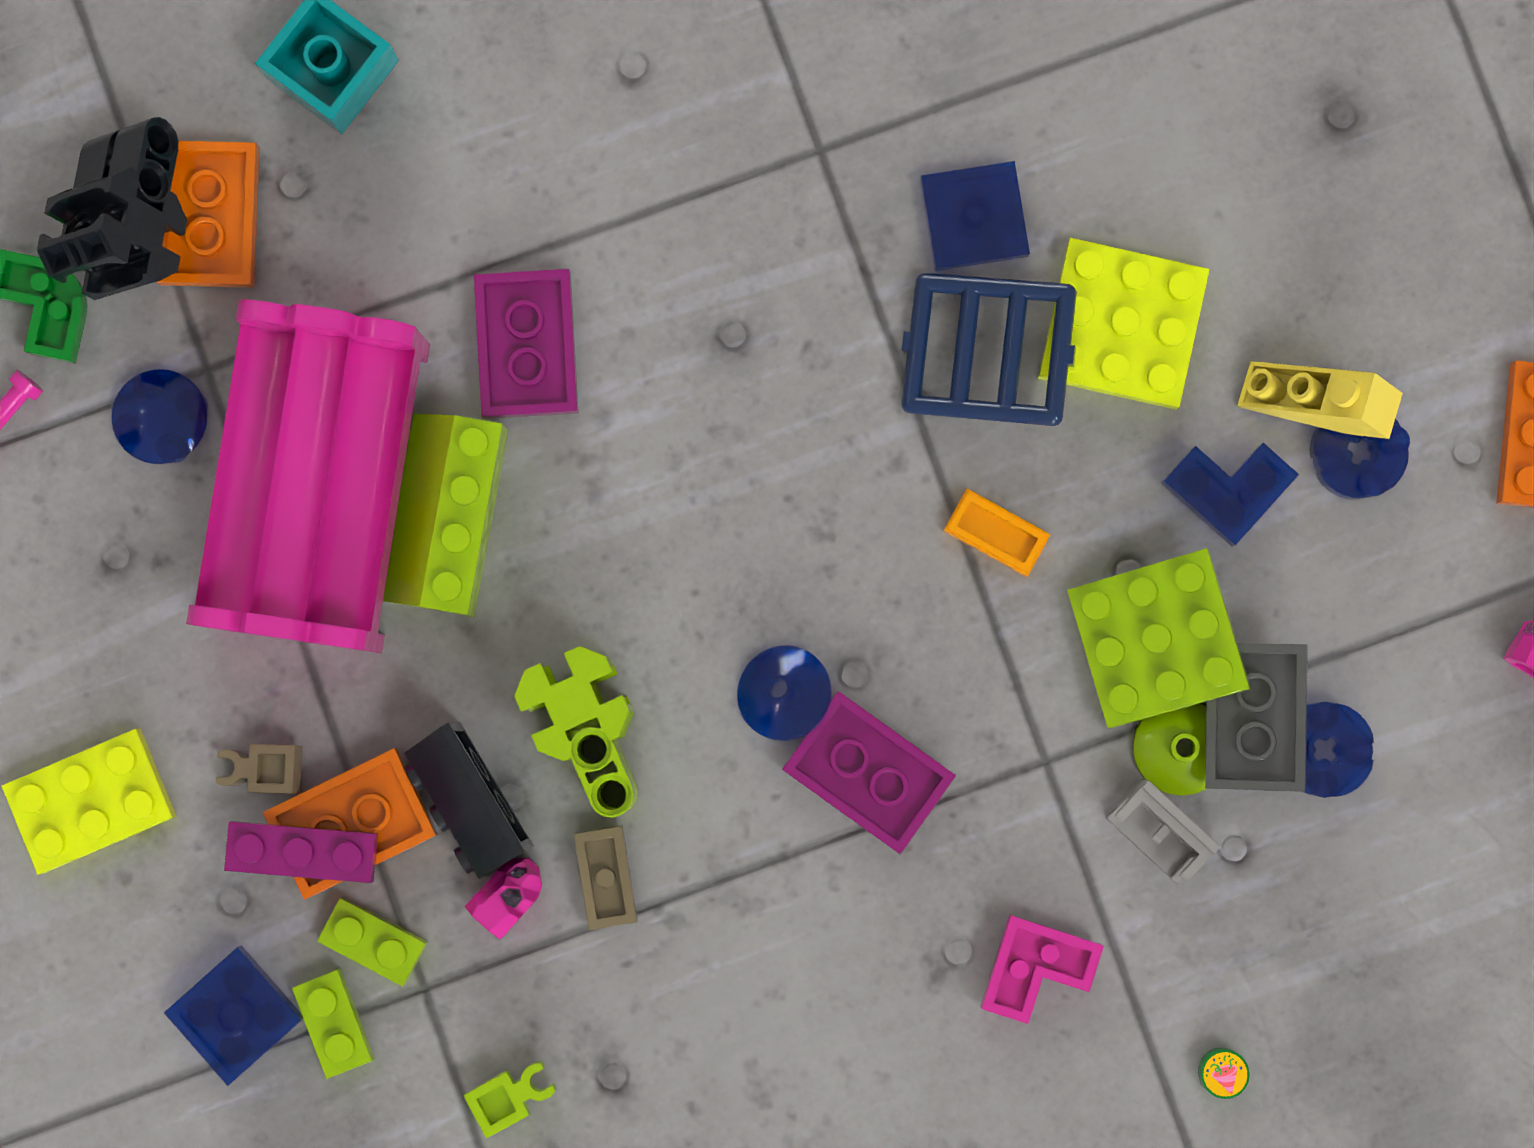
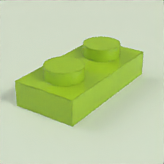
M345 897L339 899L317 942L402 987L409 979L428 941Z
M341 968L292 988L326 1079L375 1059Z

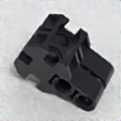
M161 117L150 118L125 127L122 130L89 140L83 145L80 151L73 189L65 190L47 198L44 214L63 224L60 237L51 238L46 234L39 236L37 252L49 277L65 283L67 282L68 275L83 270L85 271L81 294L93 300H98L160 281L178 272L181 256L162 246L165 233L172 231L179 236L185 235L187 218L177 195L171 192L179 140L173 126L166 119Z

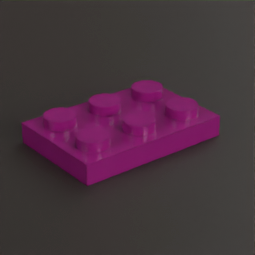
M570 269L474 274L481 417L483 419L578 414Z
M839 691L834 695L782 768L784 772L900 855L956 777L954 773Z

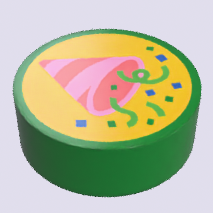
M1215 1048L1210 1050L1202 1057L1198 1066L1200 1083L1210 1094L1217 1098H1234L1240 1095L1248 1085L1250 1077L1249 1067L1244 1058L1231 1049Z

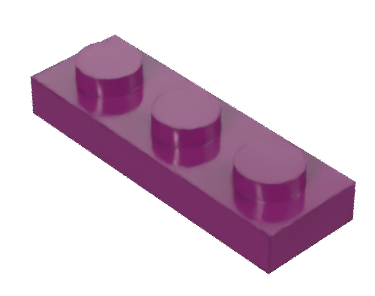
M230 821L228 824L224 871L372 883L374 882L378 833Z

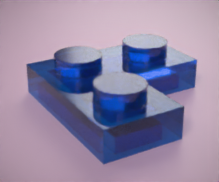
M1264 442L1258 445L1231 477L1197 446H1194L1164 478L1161 484L1233 547L1237 545L1299 474Z

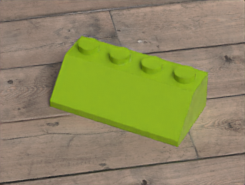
M413 414L383 602L475 618L508 436V429L502 423L457 415Z

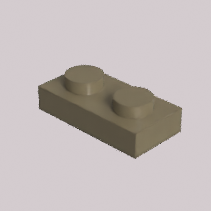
M623 825L574 833L589 930L637 923L638 918Z

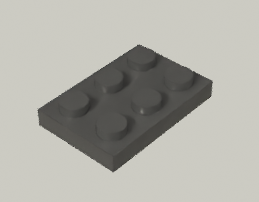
M1237 643L1251 689L1207 701L1205 789L1306 792L1308 645Z

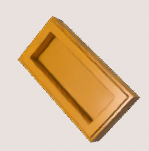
M968 488L962 495L943 532L1025 577H1028L1051 535Z

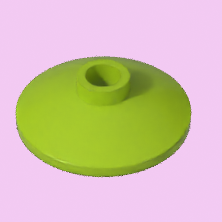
M1200 703L1143 719L1136 728L1133 739V755L1136 766L1144 779L1149 780L1162 792L1184 796L1205 790L1207 707ZM1183 738L1188 739L1192 744V752L1186 757L1180 756L1176 751L1177 742Z

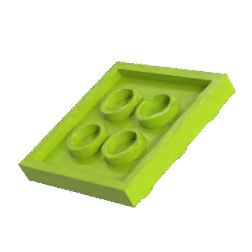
M1208 548L1067 590L1108 729L1251 689Z

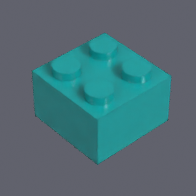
M304 0L255 64L267 80L342 135L393 70L399 59L391 44L333 1Z

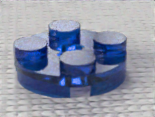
M1396 419L1389 439L1350 435L1317 427L1310 441V459L1313 458V465L1317 471L1316 476L1319 482L1332 494L1348 500L1374 498L1393 488L1403 476L1409 459L1410 436ZM1362 440L1368 444L1367 450L1371 453L1369 460L1363 459L1358 464H1355L1351 461L1353 453L1347 448L1350 442L1358 444Z
M1326 701L1307 704L1306 792L1302 793L1320 798L1344 796L1356 790L1368 778L1374 759H1372L1373 733L1366 720L1354 709L1346 705ZM1318 738L1322 741L1332 738L1336 743L1332 748L1335 758L1331 762L1326 758L1320 760L1315 758L1314 753L1317 749L1314 743Z

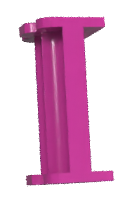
M239 300L235 320L240 323L196 600L195 605H189L186 624L382 654L385 635L378 633L420 362L428 363L430 343L415 326L403 322L374 317H359L343 310L302 304L285 306L259 300Z

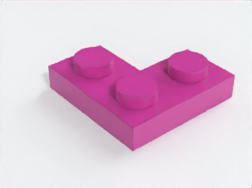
M1009 914L980 1005L981 1009L1029 1024L1042 979L1046 978L1090 992L1104 946L1100 943Z

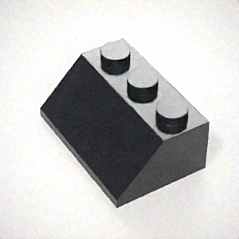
M461 722L446 723L404 752L410 762L404 766L409 779L418 791L425 787L434 802V805L429 807V811L442 832L450 829L459 845L453 849L455 856L467 874L474 871L480 879L534 846Z

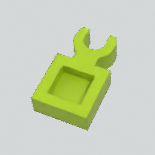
M535 1061L528 1065L522 1073L521 1079L517 1081L513 1079L508 1069L463 1095L486 1139L529 1116L531 1111L526 1103L527 1100L542 1101L554 1094L557 1089L555 1083L543 1089L535 1087L532 1083V1075L545 1067L543 1061Z

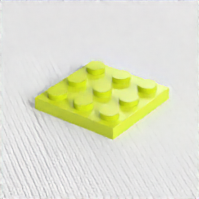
M1070 238L1067 243L1059 283L1071 284L1077 291L1071 345L1076 346L1074 367H1068L1067 385L1177 410L1182 399L1210 269ZM1054 302L1038 379L1048 380L1056 302Z

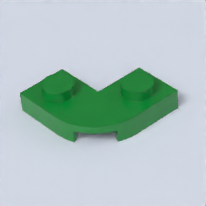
M0 249V300L34 307L24 352L30 355L76 364L88 306L86 296L81 294L82 285L72 273L68 275L67 282L61 283L48 276L40 257Z

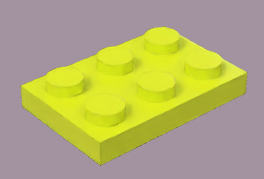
M141 728L133 729L1 786L37 875L47 873L177 817Z

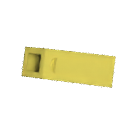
M1250 361L1237 406L1344 434L1389 439L1403 393L1373 372Z

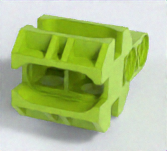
M581 646L564 652L573 676L558 683L550 665L543 667L539 663L525 669L514 695L520 711L529 710V712H533L546 706L554 724L531 735L537 751L562 761L572 760L589 802L597 813L604 817L613 818L627 812L636 803L639 791L618 739L625 737L635 711L628 696L623 697L621 695L608 702H604L597 683L618 675L612 659ZM592 735H598L606 743V755L598 763L589 760L583 749L585 741ZM609 780L618 781L625 788L626 800L622 806H611L603 798V787Z

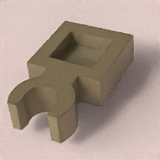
M249 744V758L245 753L238 750L223 749L217 752V758L231 759L233 761L234 772L229 777H216L215 783L222 786L235 787L247 780L248 793L300 794L302 746Z

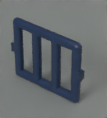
M921 273L918 275L915 281L910 332L904 331L902 351L907 353L901 401L902 409L910 414L1044 426L1059 425L1063 419L1068 367H1074L1076 346L1071 345L1077 295L1075 287L1066 283L934 273ZM933 293L961 295L949 398L921 395ZM980 296L1009 298L997 402L969 400ZM1028 300L1056 302L1045 406L1016 404Z

